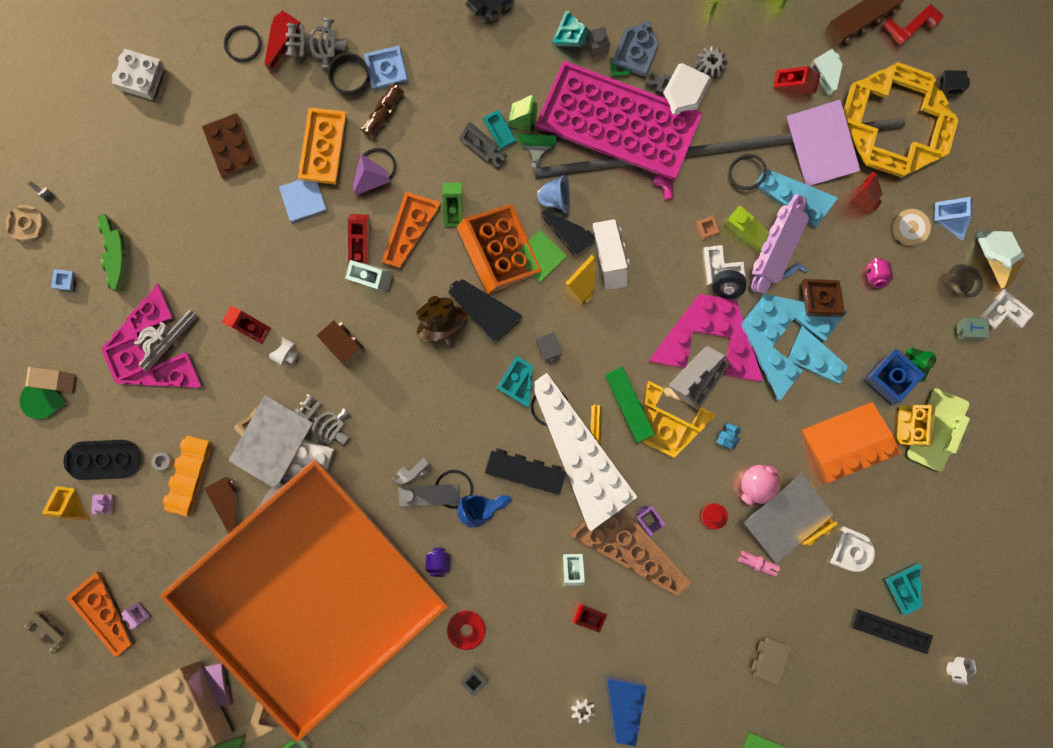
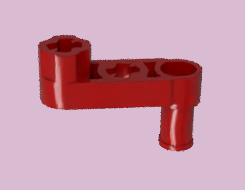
M930 4L905 28H901L891 17L882 24V27L901 46L925 23L931 29L934 28L944 18V15Z

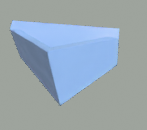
M972 197L936 202L935 221L963 241L972 218Z

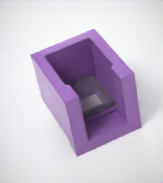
M645 505L637 511L639 515L635 518L648 536H652L654 532L666 525L653 506L648 508Z

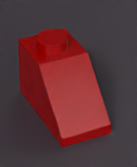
M809 66L780 69L776 73L774 88L797 94L817 93L821 75Z
M230 306L221 322L260 344L270 329L266 324Z

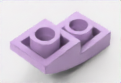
M217 664L203 667V672L220 707L230 706V687L226 685L225 666Z

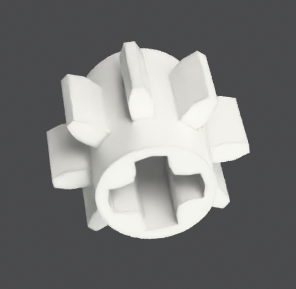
M587 698L584 699V702L576 699V707L571 706V709L576 712L572 715V718L578 717L579 724H581L582 720H586L589 723L590 715L595 716V713L590 710L594 707V704L588 705ZM585 706L588 713H584L582 716L578 709H582Z

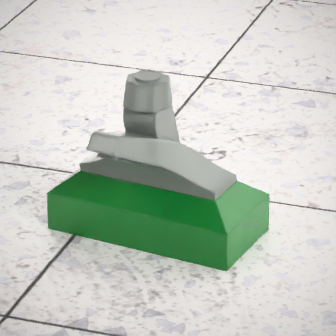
M518 134V142L529 150L532 155L533 162L531 164L533 168H540L541 163L539 159L544 151L551 149V146L556 144V135Z

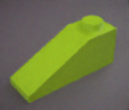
M739 205L729 217L725 226L761 254V248L767 241L769 232L753 215Z

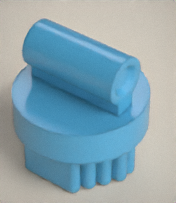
M726 423L725 431L720 430L717 443L735 450L737 443L741 439L737 436L740 434L741 428L731 423Z

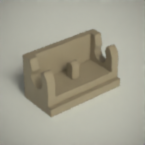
M42 611L34 612L22 626L41 641L52 654H55L69 639V636Z

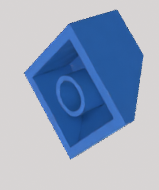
M894 349L874 368L865 381L892 405H896L902 402L925 376V373L898 349Z

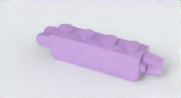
M799 194L794 195L790 203L783 205L778 211L777 219L771 227L767 241L763 244L761 254L753 266L754 269L751 273L754 275L751 284L753 292L765 293L771 283L781 281L809 220L808 214L804 212L807 199Z

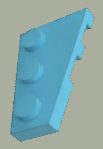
M801 326L788 359L800 368L841 384L848 366L807 329Z

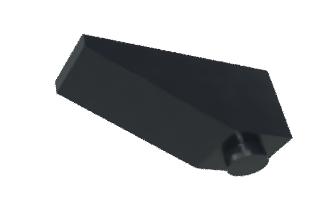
M546 210L541 212V218L576 260L594 246L595 238L589 230L585 231L583 227Z

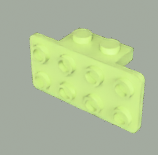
M935 388L932 390L927 405L935 406L933 446L921 447L910 445L906 456L908 459L940 472L943 471L949 455L960 451L963 444L961 441L963 434L965 435L970 427V424H968L970 418L965 416L969 408L968 401Z

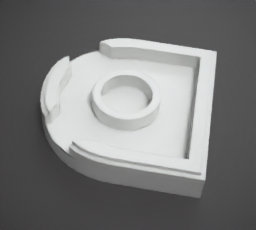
M843 527L829 563L851 572L863 571L869 568L875 559L873 544L867 536Z

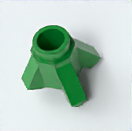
M912 347L907 348L906 355L910 357L909 360L925 373V376L919 382H925L930 369L933 368L937 361L935 354L931 351H921Z

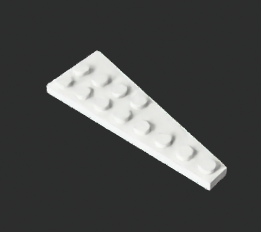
M546 373L531 385L589 530L593 531L638 497Z

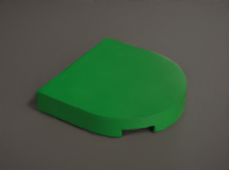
M27 386L22 390L19 399L20 408L23 413L37 420L47 419L67 405V402L58 391Z

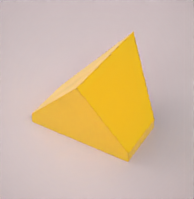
M1025 258L1017 261L1011 268L1003 266L1004 263L997 259H988L1001 288L1011 285Z
M56 486L42 511V516L90 521L75 488Z

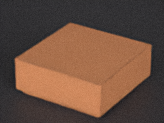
M714 215L696 222L702 240L721 233Z

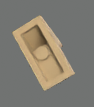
M259 702L256 703L245 738V742L248 743L277 727L276 725L263 722V720H266L268 712Z

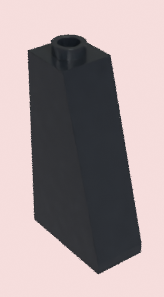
M463 279L459 282L456 280L449 286L450 290L448 293L450 297L466 311L470 319L494 345L523 320V316Z

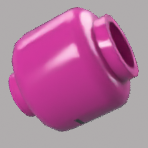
M882 258L872 260L866 267L868 282L876 288L886 287L893 280L891 264Z

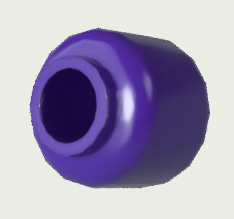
M433 548V552L426 554L425 569L430 573V576L445 577V574L450 572L451 555L445 552L444 548Z

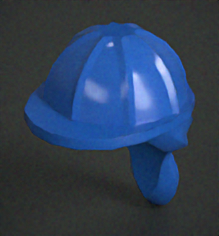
M480 495L464 496L460 499V504L457 508L458 518L467 527L479 528L491 520L495 511L505 508L512 499L506 495L498 496L494 500Z

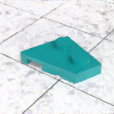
M565 11L552 43L556 46L583 47L589 29L571 13Z
M920 563L885 579L904 616L922 608V582H920L922 566Z

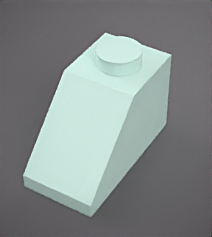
M833 49L814 59L810 65V68L821 75L819 82L829 97L837 90L842 69L841 57Z
M350 260L345 279L376 289L389 290L393 272Z

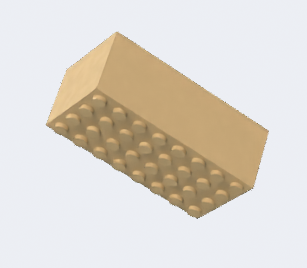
M198 661L172 672L35 744L34 747L209 748L233 732Z

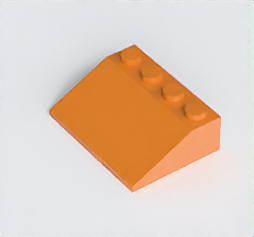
M513 204L464 218L457 226L458 232L488 295L508 288L542 271ZM525 244H527L538 269L528 271L524 267L527 258L518 251ZM516 256L522 258V264L515 258Z
M873 402L801 430L824 484L901 454L892 433Z

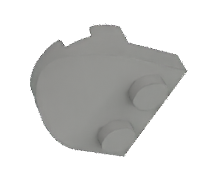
M422 458L411 470L403 466L397 472L399 478L395 476L391 481L397 485L411 484L419 477L424 478L431 471L429 468L432 465L425 458Z

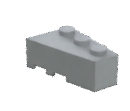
M706 346L668 386L681 401L699 410L730 365V362L725 355Z

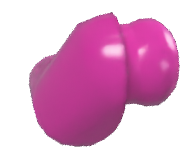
M661 175L655 176L653 182L655 185H661L664 188L665 200L674 199L672 181Z

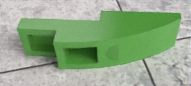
M103 214L98 216L99 223H97L100 233L104 236L103 246L108 252L101 254L103 259L101 266L107 272L108 278H106L109 289L120 293L124 286L127 272L126 242L124 234L118 229L114 230L111 218Z

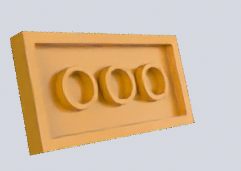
M309 108L298 180L336 184L347 117L346 112Z

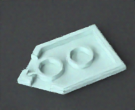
M980 231L976 235L986 258L990 260L997 259L1003 262L1005 267L1011 268L1017 261H1021L1025 257L1012 232Z

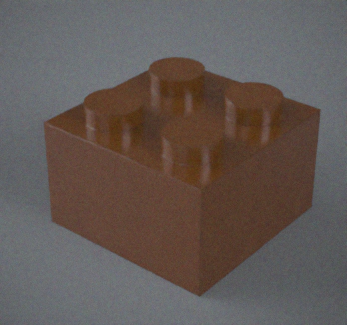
M333 320L316 336L348 369L365 354L361 350L363 345L354 336L349 337L351 332L342 322L337 324Z

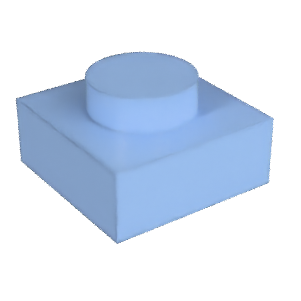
M54 269L51 288L72 291L75 272Z

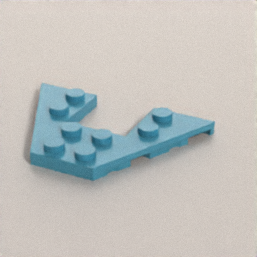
M764 294L741 323V326L747 334L748 341L758 357L757 360L762 370L765 371L767 380L777 396L776 399L780 401L803 370L773 347L793 320L819 340L825 342L843 317L806 316L804 302Z

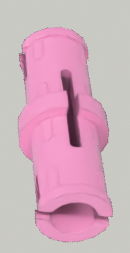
M744 550L742 551L741 555L748 559L739 557L738 562L753 567L757 572L760 570L774 578L777 576L778 573L770 569L779 571V565L765 561L761 556L756 557Z

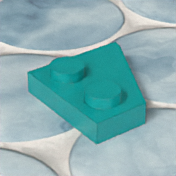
M516 356L497 386L499 391L527 408L530 405L533 365Z

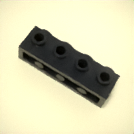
M496 448V451L491 450L485 474L560 495L566 476L563 467L552 465L551 468L544 466L545 462L534 459L533 462L526 461L525 456L515 454L513 457L507 455L508 451Z

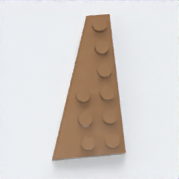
M624 508L593 531L589 530L586 521H584L569 535L676 596H679L691 584L689 579Z

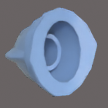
M562 175L559 179L549 181L543 185L537 194L540 204L547 207H556L568 214L570 211L568 176Z

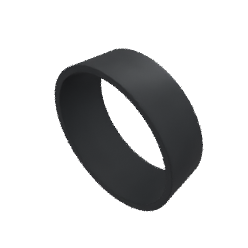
M344 53L331 61L328 67V79L337 91L345 95H354L361 92L367 85L369 76L368 66L359 55ZM348 61L359 63L366 72L364 83L357 89L350 91L337 88L333 80L336 68Z

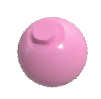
M756 465L749 468L744 473L741 481L742 491L744 492L742 499L750 506H755L756 503L765 504L774 499L781 488V481L777 474L778 471L771 465Z

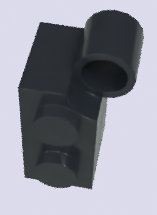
M467 0L465 5L475 17L479 16L487 24L489 21L492 22L497 19L499 13L503 10L511 8L514 0Z

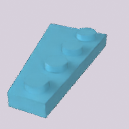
M767 169L765 180L757 187L782 206L788 205L794 195L799 194L806 198L807 203L804 212L808 214L809 220L807 224L814 229L838 199V197ZM763 172L762 175L759 177V179L756 181V183H758V182L761 180V178H762L764 172Z

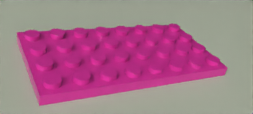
M563 60L535 124V128L675 181L703 112L687 110L673 115L667 99Z

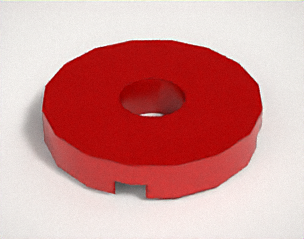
M465 610L458 612L450 619L447 627L449 641L453 646L462 650L475 649L482 643L486 633L484 620L473 611ZM463 625H469L472 628V633L469 636H464L461 633Z

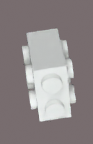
M124 49L118 58L117 70L112 75V84L118 90L153 100L165 66L160 59Z

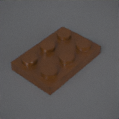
M237 113L202 126L222 179L257 166Z

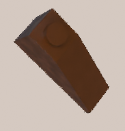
M224 477L204 489L229 534L239 525V500L236 491L238 486L233 479L230 480V478Z

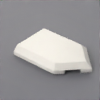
M683 63L678 64L664 91L665 98L671 106L672 114L676 115L682 111L697 110L712 82L711 77Z

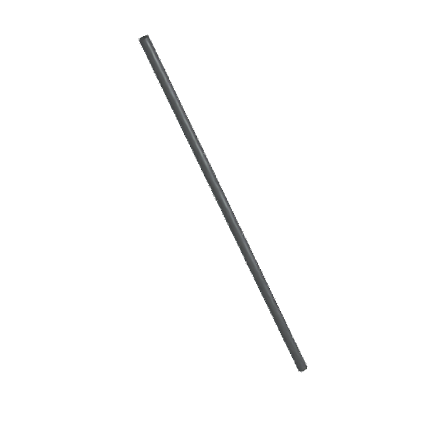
M895 118L862 124L877 128L878 130L904 127L905 120L904 118ZM787 133L689 147L685 157L791 143L794 141L792 134ZM606 158L534 168L535 178L632 164L616 158Z

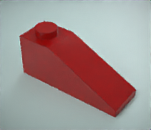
M283 10L274 16L270 27L264 62L266 69L270 73L288 50L286 42H290V37H286V33H288L287 23L298 24L296 34H299V26L301 25L298 20Z
M872 172L862 182L849 202L868 214L873 209L877 210L882 202L880 197L883 193L875 172Z
M350 214L347 219L348 266L350 260L368 264L370 215Z

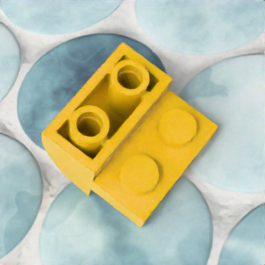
M899 406L896 444L921 447L933 446L935 406Z

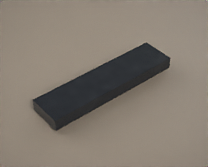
M856 609L851 625L853 629L924 654H928L933 635Z

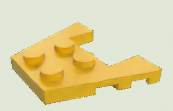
M648 381L644 411L656 435L642 443L675 458L715 418L716 414L700 407L692 424H689L656 407L664 388Z

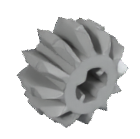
M713 46L710 47L709 51L704 48L702 53L698 54V60L695 65L699 67L698 71L709 75L711 79L714 78V75L719 78L721 72L726 71L725 66L728 63V60L724 59L726 54H720V48L714 51Z

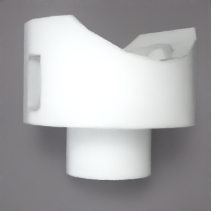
M282 337L281 346L276 351L270 353L269 359L284 366L287 362L293 364L299 354L294 351L296 345Z
M956 657L954 662H949L947 665V674L952 676L953 682L957 684L969 685V680L977 673L976 661L973 659Z

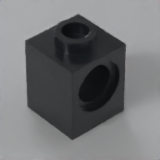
M944 70L939 76V90L943 91L944 95H962L969 88L970 78L967 77V71Z

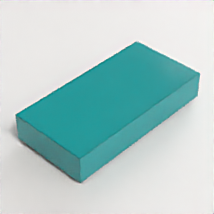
M499 109L482 118L494 141L499 145L500 151L517 143L515 136Z

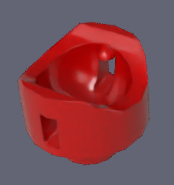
M717 503L706 505L701 512L702 524L708 529L717 530L722 528L728 521L727 510L724 506Z

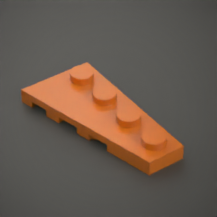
M405 191L382 259V264L401 269L442 205L441 202Z
M99 571L95 572L66 597L115 658L119 657L133 644Z

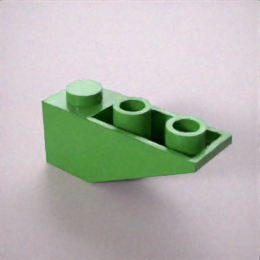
M535 95L528 96L512 104L509 128L531 132L532 126H535L537 121L538 103L535 102Z

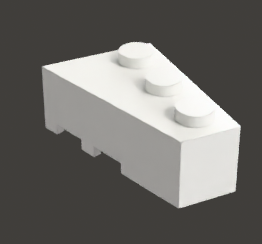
M615 219L593 223V236L601 264L600 270L604 276L605 291L627 287V270L630 269L629 259L624 256L626 248L625 243L620 241V237H622L620 226L616 225Z

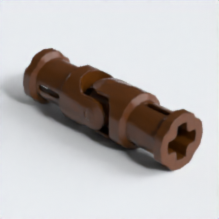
M390 83L389 90L385 96L380 98L374 112L369 115L370 119L366 125L360 129L366 136L375 139L376 132L380 126L384 125L386 118L389 117L396 107L395 103L404 94V91L393 83Z

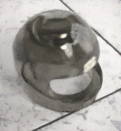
M967 264L955 265L946 276V283L949 289L963 298L975 297L983 289L981 274ZM975 280H977L978 285L975 291L967 294L973 288Z

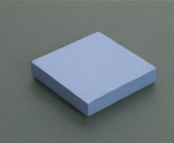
M400 46L364 54L373 91L387 88L390 83L395 85L409 83Z
M297 180L279 186L291 223L327 211L318 182Z

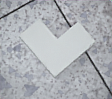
M723 245L703 248L708 285H712L715 274L724 270L738 271L746 278L744 262L725 264Z
M1004 289L979 318L989 319V327L992 330H996L1006 317L1021 329L1032 318L1034 313Z

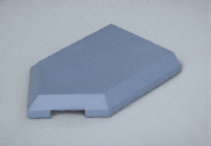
M649 20L642 22L640 25L625 29L612 60L613 64L626 68L640 76H647L659 45Z

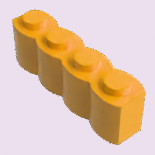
M186 436L185 439H182L180 443L181 455L176 458L174 463L175 475L171 476L168 483L170 492L168 495H165L163 500L164 511L186 517L191 516L212 442L191 436Z

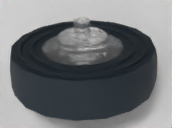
M720 271L713 277L712 289L720 297L736 298L743 295L746 291L747 280L738 271Z

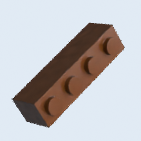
M863 0L831 20L827 29L839 46L844 42L848 44L856 38L857 34H864L870 30L871 25L874 23L878 25L890 13L894 15L900 11V6L904 0Z

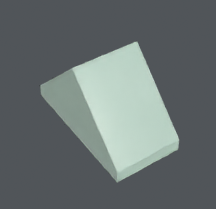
M563 554L564 585H585L583 554Z

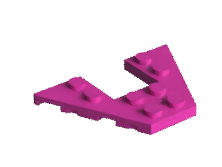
M157 283L148 296L142 299L137 309H134L125 319L126 321L120 329L116 330L112 338L101 348L114 382L125 385L203 388L187 352L155 365L148 371H144L139 366V363L145 356L143 345L136 346L134 344L138 340L140 332L150 326L156 327L160 325V322L165 323L174 319L161 287Z
M699 294L649 359L651 363L685 368L688 364L693 332L730 338L727 359L730 365L725 370L724 376L757 382L763 381L753 348L741 326L743 318L738 302L732 299Z

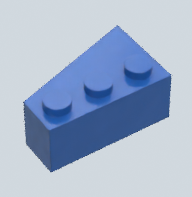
M606 676L615 741L619 744L636 747L647 686L643 683Z

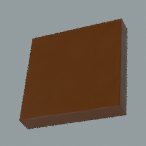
M802 280L806 316L843 317L845 315L840 280Z

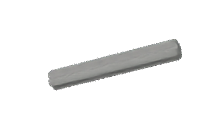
M189 310L163 337L165 340L163 342L160 341L152 349V356L149 359L144 358L139 363L140 368L148 371L196 320L197 315Z

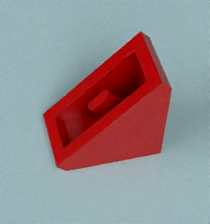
M579 603L572 622L600 633L607 614Z

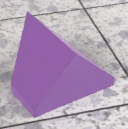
M362 154L360 155L352 184L355 195L391 182L386 169Z

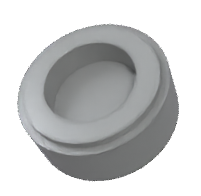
M158 452L152 458L153 468L161 472L169 470L173 463L172 457L165 452Z

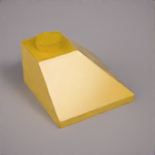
M592 255L565 284V291L580 305L584 302L589 303L595 296L593 294L595 290V257Z

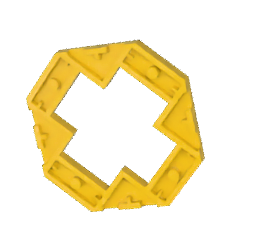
M897 62L889 68L880 70L851 85L843 111L851 139L866 166L902 178L950 153L958 118L950 110L949 102L943 91H940L937 87L933 74ZM892 82L924 93L925 97L921 111L938 116L930 147L913 142L910 146L908 157L875 147L874 143L878 129L861 123L869 94L872 93L886 98L889 95Z

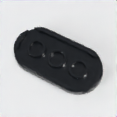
M128 440L82 441L73 444L67 450L63 463L67 473L78 480L129 478L138 472L143 458L140 448Z

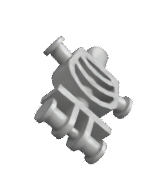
M323 18L324 26L314 28L309 38L304 37L305 25L301 24L299 26V34H296L298 24L287 23L288 33H286V37H290V42H286V46H288L286 55L297 56L295 47H298V57H302L304 45H308L311 55L316 59H322L323 65L321 68H328L330 65L329 58L334 56V50L345 51L346 40L335 39V30L331 29L334 20L329 18ZM320 31L317 39L313 38L315 32ZM324 32H326L325 38L322 39ZM294 38H299V43L294 42ZM313 46L317 47L318 53L315 52Z
M307 394L306 400L300 403L302 408L300 410L295 409V412L305 419L314 422L311 433L315 439L319 440L317 444L323 446L327 444L330 446L335 440L340 445L345 446L350 437L342 432L345 426L343 420L351 415L342 408L343 411L339 415L327 411L318 417L315 413L322 404ZM315 401L316 404L311 409L310 406ZM306 409L310 411L307 416L303 414ZM327 416H333L326 421L323 420ZM336 420L338 421V422L334 423L332 426L329 425V424H331L332 422H334V421H336ZM318 426L321 427V428H320V431H319V435H317V433H316Z

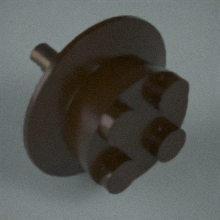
M432 296L428 299V303L416 311L417 318L420 321L417 327V335L426 342H436L445 339L448 346L453 347L454 339L452 335L456 334L465 325L468 318L467 313L463 308L454 306L451 298Z

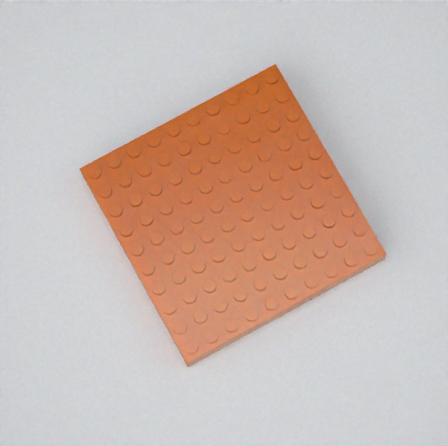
M316 458L160 595V598L297 743L448 608L445 600Z

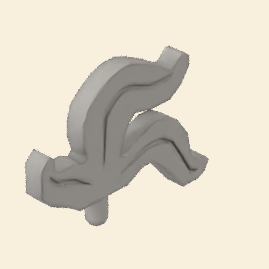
M162 322L159 323L160 327L157 330L151 326L143 329L139 334L138 340L134 342L136 346L143 345L145 359H149L152 356L151 349L154 344L159 340L162 342L165 340L163 336L167 326Z

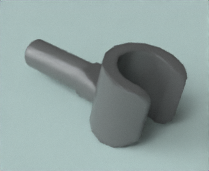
M32 181L28 183L43 200L47 201L53 196L47 187L41 190Z

